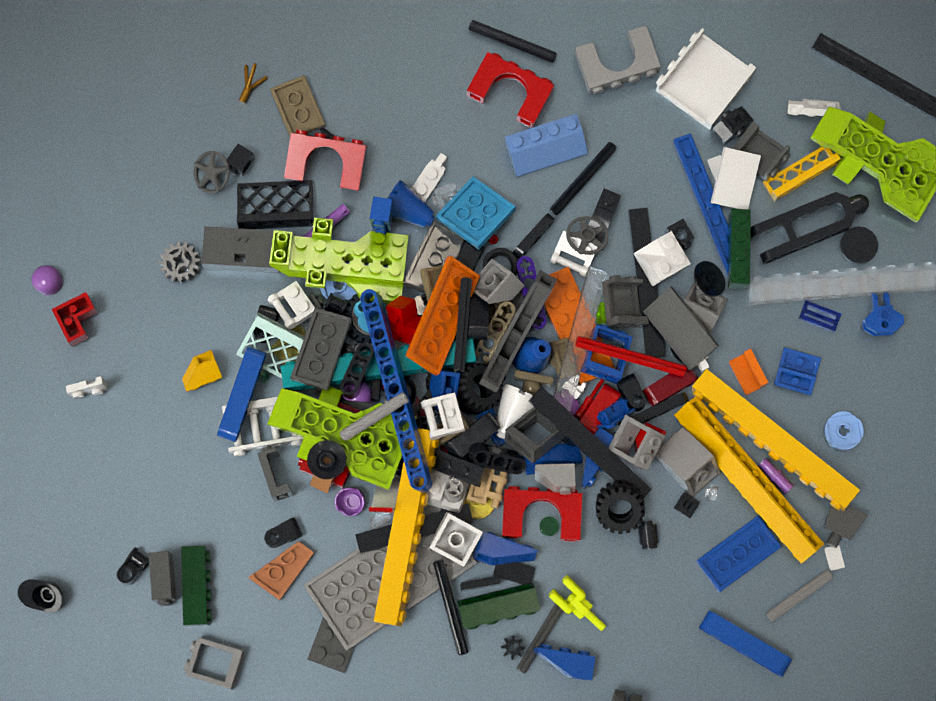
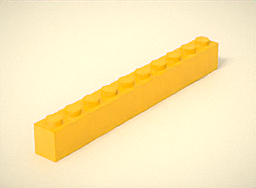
M708 369L692 385L694 397L698 396L701 401L703 399L708 403L707 406L710 410L722 414L724 421L730 425L734 424L737 426L738 431L743 436L752 438L754 440L753 443L758 448L766 449L769 452L768 455L775 461H781L784 464L783 467L788 472H795L800 476L799 480L807 486L810 484L815 488V493L822 498L826 497L829 499L831 506L835 509L845 511L858 495L860 490Z
M698 396L688 401L674 414L679 423L714 456L718 468L727 476L743 498L751 504L755 512L764 519L768 527L776 533L780 541L788 547L801 564L824 545L823 541Z
M418 428L431 474V468L434 467L436 460L434 451L439 445V439L431 440L429 436L430 430ZM414 441L408 444L409 450L414 447ZM419 459L414 461L413 468L419 466ZM404 463L374 616V622L402 627V623L406 620L405 607L410 599L409 585L413 582L414 578L412 569L413 564L417 561L416 548L421 541V533L419 532L425 519L423 514L424 506L428 503L427 492H419L411 487ZM424 478L418 481L419 487L423 486Z

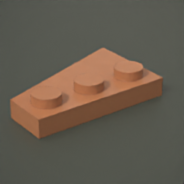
M298 541L248 578L280 601L314 555V552Z

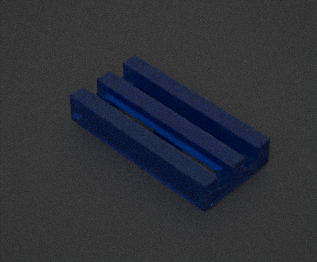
M805 300L798 319L835 332L841 313ZM807 306L834 316L836 319L834 320L807 309ZM804 314H808V315H810V316L816 317V318L821 319V320H823V321L829 322V323L833 324V326H831V325H829V324H826V323H824V322L818 321V320H816V319H813V318H811V317L805 316Z

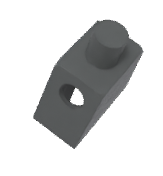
M830 504L823 526V531L830 534L826 544L837 548L840 540L850 541L868 514L851 506H848L845 511L837 510Z

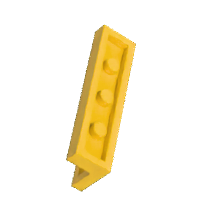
M820 147L778 172L774 178L770 177L767 182L763 181V185L775 202L834 167L841 158L837 153L833 154L828 147L826 149ZM825 151L828 158L818 161V154ZM804 162L814 163L813 167L807 171L801 170ZM789 171L798 173L797 177L792 180L785 179ZM774 180L782 182V185L775 190L769 185Z

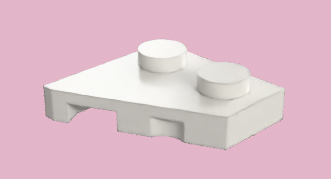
M102 376L95 377L96 381L88 382L85 380L67 385L66 391L70 397L73 396L74 399L83 398L84 394L89 393L101 395L103 391L108 390V385Z

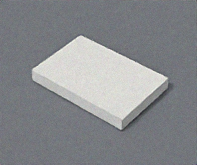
M723 147L710 203L736 209H748L761 155Z

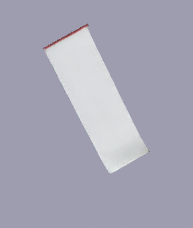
M395 473L389 490L376 486L369 512L394 513L400 476Z

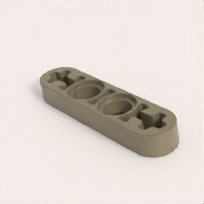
M511 301L501 302L488 324L487 338L493 339V347L485 348L483 346L484 340H480L474 350L476 357H479L481 351H478L479 348L490 352L488 356L486 354L483 355L484 365L489 362L515 314V306ZM509 304L512 312L506 313L504 318L508 320L505 322L502 318L496 316L497 314L502 316V306L506 307ZM495 321L502 322L503 329L496 332L492 329V324Z

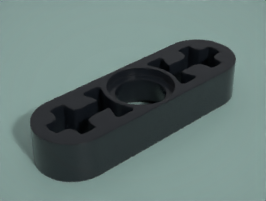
M547 213L515 248L513 254L518 259L525 256L551 227L555 218Z

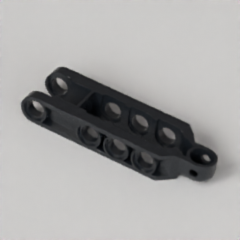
M834 192L752 226L750 236L753 238L762 233L767 234L780 228L786 243L760 254L763 264H767L846 232L852 226L854 218L866 212L869 207V200L862 194L848 197ZM833 204L843 207L846 214L844 219L797 238L790 222L799 218L800 220L804 219L806 215L816 211L819 213L823 208Z

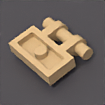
M485 468L487 470L481 486L477 487L470 484L466 500L485 505L487 498L492 500L491 507L498 509L499 503L503 500L502 492L504 485H507V473L500 471L499 476L493 475V469ZM491 481L497 483L495 492L489 491Z

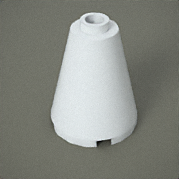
M505 384L496 419L501 428L496 431V436L505 440L506 428L534 407L528 402L533 395Z

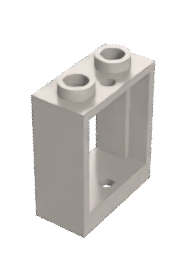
M625 415L608 449L632 464L648 471L665 435ZM640 429L647 433L633 458L628 455V452Z
M198 637L197 641H193L190 652L193 653L191 659H187L184 667L186 676L233 690L245 652ZM202 644L233 653L225 682L193 673Z

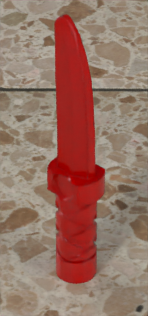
M603 379L599 381L590 396L585 398L583 404L574 416L580 420L591 405L594 396L604 382Z

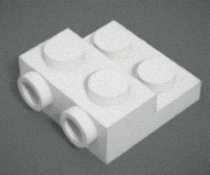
M431 469L433 485L427 492V504L460 513L470 484L461 481L464 485L463 498L456 503L448 502L444 497V485L449 479L454 477Z

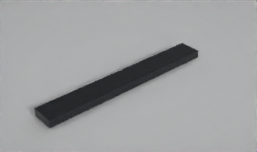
M819 34L811 51L936 121V98L826 35Z
M648 208L628 210L633 255L652 242ZM634 256L636 279H643V284L637 286L641 316H646L643 311L658 298L657 284L655 286L651 285ZM648 319L649 324L642 326L645 354L653 357H665L664 339Z
M540 387L528 402L613 481L618 480V483H622V480L627 481V485L630 482L633 483L634 488L638 487L640 494H643L645 498L651 488L548 391Z

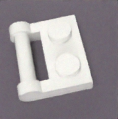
M563 231L550 262L569 267L585 277L595 254L580 255L569 245L566 239V231ZM570 237L573 244L579 248L581 239ZM588 243L585 250L592 251L598 247ZM561 251H564L584 260L585 263L582 266L559 255Z
M297 281L268 297L269 303L274 305L288 330L293 329L310 318L315 308ZM285 298L296 314V317H290L280 302L282 299Z
M455 393L421 402L422 409L426 413L431 440L465 431ZM438 405L442 420V429L437 428L432 407Z

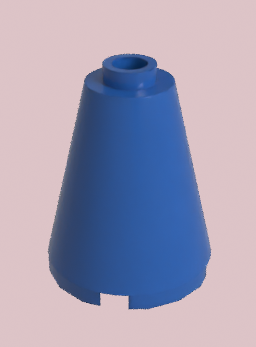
M399 180L388 196V199L393 200L392 217L421 227L430 226L435 218L433 216L434 211L402 180Z
M525 337L513 359V364L520 371L535 374L542 372L549 363L550 344L536 337Z

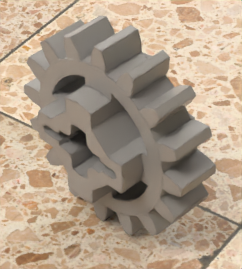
M177 241V246L170 243L169 250L164 248L165 254H160V258L163 261H159V265L164 266L160 270L162 273L166 272V279L171 277L172 282L178 279L182 283L184 278L189 282L190 275L196 277L194 271L200 270L196 264L201 263V260L197 258L199 254L194 252V246L188 248L187 242L181 246L180 242ZM187 253L191 255L192 262H190V260H187ZM182 259L184 263H180L178 266L176 261L180 262ZM167 263L173 265L172 272L168 269Z

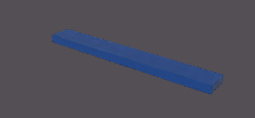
M689 133L673 139V143L728 277V224L720 205L710 203L714 189L693 137Z

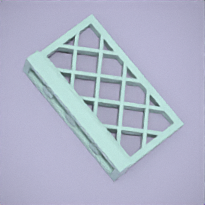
M258 312L236 355L243 358L245 353L242 351L245 346L253 344L254 349H257L256 343L266 340L269 350L263 352L271 354L273 363L264 364L262 368L282 378L277 364L297 359L298 355L289 358L286 348L294 346L299 352L304 336L291 329L288 330L284 325ZM255 327L262 329L265 337L254 340L252 332ZM279 338L282 346L272 349L269 339ZM283 349L286 359L276 362L273 352Z

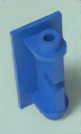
M625 398L618 399L611 406L598 413L597 419L601 424L597 428L605 427L610 429L617 425L616 422L623 420L625 415L629 416L635 408L629 409L628 401Z

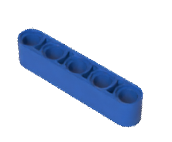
M247 347L218 429V437L233 442L237 441L265 362L266 352Z
M712 611L707 612L699 626V629L780 677L784 676L792 662L790 657Z

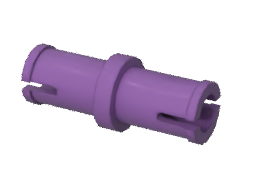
M767 458L758 465L770 478L769 480L774 482L785 494L793 488L794 485L782 474L783 472L780 469L778 470Z

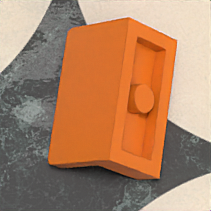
M751 349L729 361V365L745 395L753 393L769 383Z

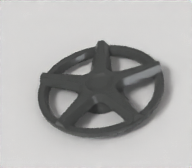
M207 151L200 155L197 161L194 162V179L197 187L206 193H217L226 186L230 175V168L226 158L217 151ZM211 154L209 165L200 163L204 157ZM216 155L224 160L226 166L218 167L215 165ZM198 168L205 173L201 181L198 179ZM227 171L226 179L223 185L220 186L218 181L220 173ZM211 180L216 189L208 190L203 186Z
M578 217L568 225L566 230V239L569 245L580 255L597 254L604 250L608 243L609 235L607 228L601 221L593 217ZM585 219L593 220L600 224V226L594 229L588 227ZM580 221L581 231L570 232L572 225ZM604 230L605 241L602 244L595 236ZM570 237L581 239L579 248L573 244ZM588 243L598 247V249L592 251L585 250Z

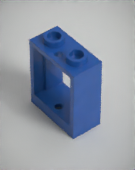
M599 324L592 329L589 339L596 340L598 336L621 344V348L629 350L633 337L624 331H615L607 325ZM586 350L580 372L615 384L621 380L626 364L625 360L618 359L616 368L613 369L590 361L593 351Z

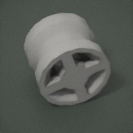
M456 478L449 479L444 485L445 499L448 502L456 503L463 498V483Z

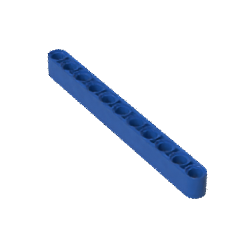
M366 289L362 292L360 301L387 401L401 392L405 393L409 399L404 404L402 412L399 413L398 409L391 412L409 482L413 489L423 493L428 492L433 485L384 302L381 295L374 290ZM374 296V301L369 304L370 297ZM379 314V319L374 321V316ZM384 332V337L379 340V334ZM389 349V355L384 358V352ZM394 368V373L388 376V371ZM399 386L398 393L393 394V389ZM409 422V428L403 431L404 424ZM414 441V447L409 450L408 444ZM419 459V466L413 468L414 461ZM424 478L423 486L419 487L418 481Z

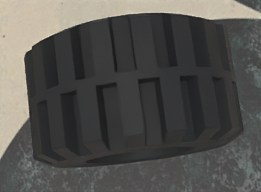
M474 363L466 366L465 371L460 373L456 399L460 410H466L467 414H478L492 409L501 400L500 395L503 392L501 389L503 383H501L497 392L479 384L488 364ZM473 380L480 388V396L473 389Z
M616 480L613 485L609 482L606 484V488L602 487L596 501V516L599 523H603V528L606 530L610 528L612 533L618 531V534H622V531L629 533L631 528L634 530L638 528L637 524H641L643 521L642 517L645 516L643 494H640V489L638 487L634 488V484L631 482L627 485V481L622 480V483H618V480ZM616 500H625L632 505L631 509L625 514H615L609 509V506Z

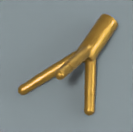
M256 63L253 64L249 77L248 66L244 65L245 87L239 98V101L246 103L253 88L268 79L267 76H264L251 85L257 66Z

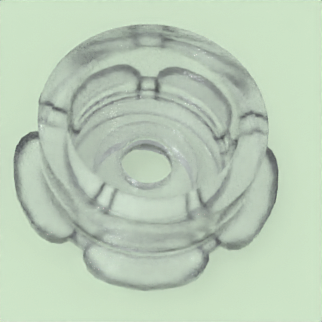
M714 483L711 486H707L704 497L708 498V502L716 501L719 487L714 486Z

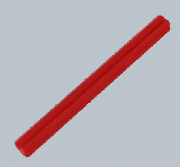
M578 336L575 342V346L578 348L678 376H684L687 367L685 365L586 337Z

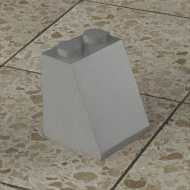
M684 427L674 432L667 442L661 444L656 453V457L661 465L691 497H694L721 473L714 456Z

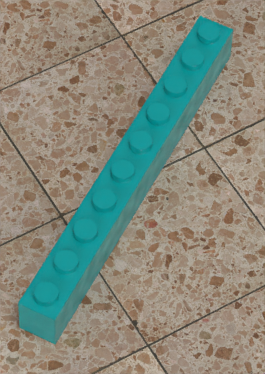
M473 339L467 340L465 367L476 363ZM456 341L452 342L442 369H454ZM404 345L400 349H396L404 376L429 372L405 356L410 345ZM389 349L384 352V358L389 355ZM363 351L360 355L368 357L371 352ZM353 353L343 354L342 357H339L330 386L341 385L354 355ZM376 356L365 381L382 379ZM295 361L286 362L285 365L281 366L283 389L299 391L315 388L290 380ZM357 367L353 370V373L358 375L362 373L363 369ZM394 368L388 371V376L394 373Z

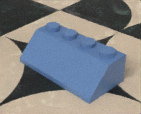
M577 114L505 136V146L516 177L588 154L583 130Z

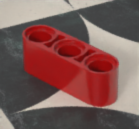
M606 383L599 391L580 420L593 435L599 429L597 426L601 424L597 419L598 413L620 398L621 393Z

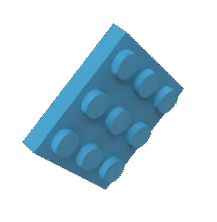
M473 176L436 215V219L479 250L516 211V207Z

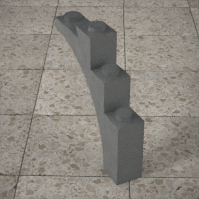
M541 270L539 271L493 352L479 384L494 392L498 391L523 340L552 292L557 281L556 278Z

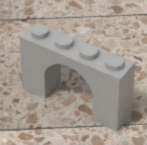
M646 25L628 31L627 38L634 55V62L623 71H612L605 68L599 60L593 42L575 47L574 54L588 94H600L605 91L604 89L610 87L615 89L622 86L623 83H635L642 77L647 76V78L658 74L661 65Z

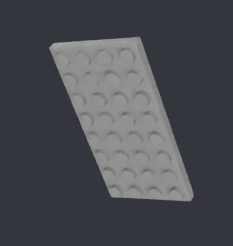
M427 504L424 506L423 514L428 515L442 510ZM435 534L421 537V541L416 548L417 561L413 564L412 572L414 573L413 582L409 585L410 599L406 603L405 611H408L440 589L433 562L437 560L444 561L449 582H451L477 564L473 556L470 555L463 567L429 548ZM388 547L360 554L358 548L303 585L346 651L387 625L374 622V616Z

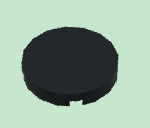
M853 227L842 236L840 251L842 256L850 263L865 264L872 260L877 253L878 241L871 230L865 227Z

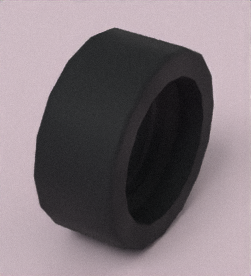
M495 248L485 255L482 269L494 257L504 256L511 263V272L515 276L517 275V258L512 251L506 248Z

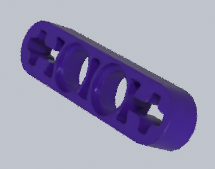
M523 256L517 261L516 269L519 280L523 284L527 278L534 281L537 275L533 260L528 256ZM523 260H525L526 263H530V266L527 267L528 273L532 272L533 275H526L522 277L521 274H525L524 267H520V264L523 263ZM525 286L521 289L523 298L528 291ZM544 306L538 314V318H542L543 322L540 323V326H537L536 323L532 324V329L540 330L546 325Z

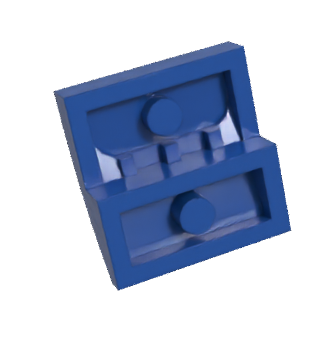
M784 347L774 385L811 395L821 357Z

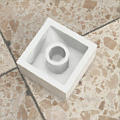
M672 231L634 253L652 286L691 264Z
M446 512L429 548L464 567L483 532Z

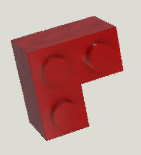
M87 292L52 308L67 342L72 347L89 339L81 322L98 314Z
M400 295L386 306L393 339L410 344L421 317L417 314L415 299Z

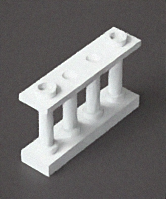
M272 397L250 402L247 415L250 416L254 443L242 445L240 433L237 441L234 442L235 447H229L228 450L234 456H243L247 451L259 450L267 446L276 447L291 444L293 447L300 446L303 437L292 434V437L281 439L279 429L271 426L273 440L261 442L257 414H259V411L266 410V412H269L270 418L278 398ZM222 406L223 414L226 409V406Z

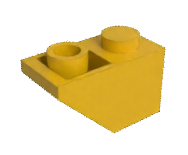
M212 350L193 357L182 378L186 392L198 389L202 385L222 378Z

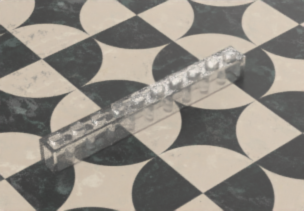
M925 262L921 264L922 266H914L911 263L895 268V265L884 266V269L866 267L865 270L857 271V268L846 269V272L829 270L827 273L822 274L819 271H812L808 275L791 273L785 277H782L781 274H774L770 278L753 276L747 288L749 306L865 297L871 296L872 293L883 295L884 292L902 294L936 291V264L933 265V262Z

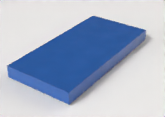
M758 515L696 560V563L720 593L782 546Z

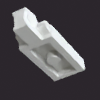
M789 100L787 113L796 116L798 114H805L814 117L816 115L823 116L828 107L839 110L841 108L840 103L835 101Z
M440 153L436 161L431 160L428 162L411 188L425 203L444 176L446 170L444 164L447 161V156Z

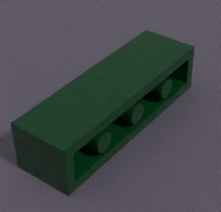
M731 209L729 213V289H747L750 285L751 209Z
M206 546L181 547L183 626H209V621H212V609H209L208 601H212L211 589H208V582H211V570H208L207 562H211L210 550H207Z
M533 582L457 601L464 629H475L479 625L486 623L492 625L497 623L498 620H512L518 615H532L540 610Z

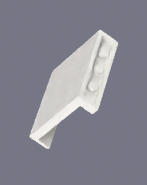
M701 29L699 33L695 32L689 40L691 43L688 47L684 46L678 54L680 56L678 60H673L667 68L669 70L665 76L662 74L656 82L658 84L656 91L711 130L755 73L757 67L751 63L749 66L744 64L704 35V29Z

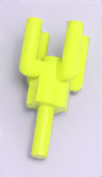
M565 575L562 583L572 593L565 600L557 591L552 589L548 594L549 598L565 613H573L579 619L585 616L602 631L606 625L590 611L593 605L586 599L585 591L568 575Z

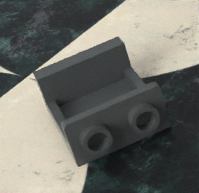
M752 122L732 148L761 155L756 175L766 182L770 177L774 178L779 171L778 167L781 163L785 164L790 157V147L787 145L783 147L759 130V125L755 122Z
M613 275L608 280L602 282L607 326L639 328L649 324L648 316H640L637 286L643 284V279H636L635 276L621 278L620 275Z
M272 446L262 448L261 452L257 454L273 500L277 502L292 497L293 493L289 484L278 487L270 464L271 459L280 456L277 448H272Z

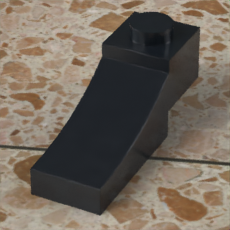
M604 188L592 217L601 221L608 230L621 195ZM590 220L588 227L593 229L600 226V224L593 220ZM604 230L595 236L601 243L605 237Z

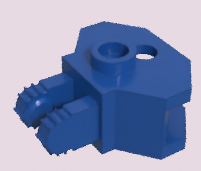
M888 292L883 293L884 306H878V296L876 293L871 294L872 309L862 322L863 330L872 336L893 335L904 324V316L894 310L893 305H890Z

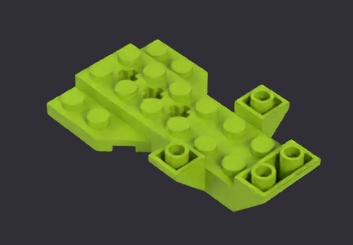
M828 107L810 139L825 149L827 147L843 157L832 175L848 185L860 169L864 170L878 179L884 203L915 223L918 222L936 191V146L924 138L898 144L883 134L885 121L869 111L863 121L852 113ZM886 157L888 158V164H886L884 158ZM902 167L904 168V174H901L899 170ZM919 178V183L921 184H917L915 179Z
M315 217L312 238L293 236V232L274 230L269 265L287 276L306 278V287L325 288L326 281L345 282L350 288L354 289L359 298L366 289L374 290L381 295L384 304H389L400 295L402 296L409 235L383 234L370 231L356 242L332 240L333 219ZM370 297L369 302H373L375 297Z
M329 386L328 391L322 390L319 399L281 388L267 425L303 437L296 457L307 461L308 453L316 443L324 440L334 441L344 449L347 458L346 464L352 477L389 490L402 457L391 413L347 441L343 440L340 436L341 430L378 408L382 403L354 414L337 407L342 392L336 388ZM409 422L404 424L403 431L409 428ZM365 435H368L371 443L364 445L360 439L361 436L365 437ZM386 442L389 450L382 452L379 444Z

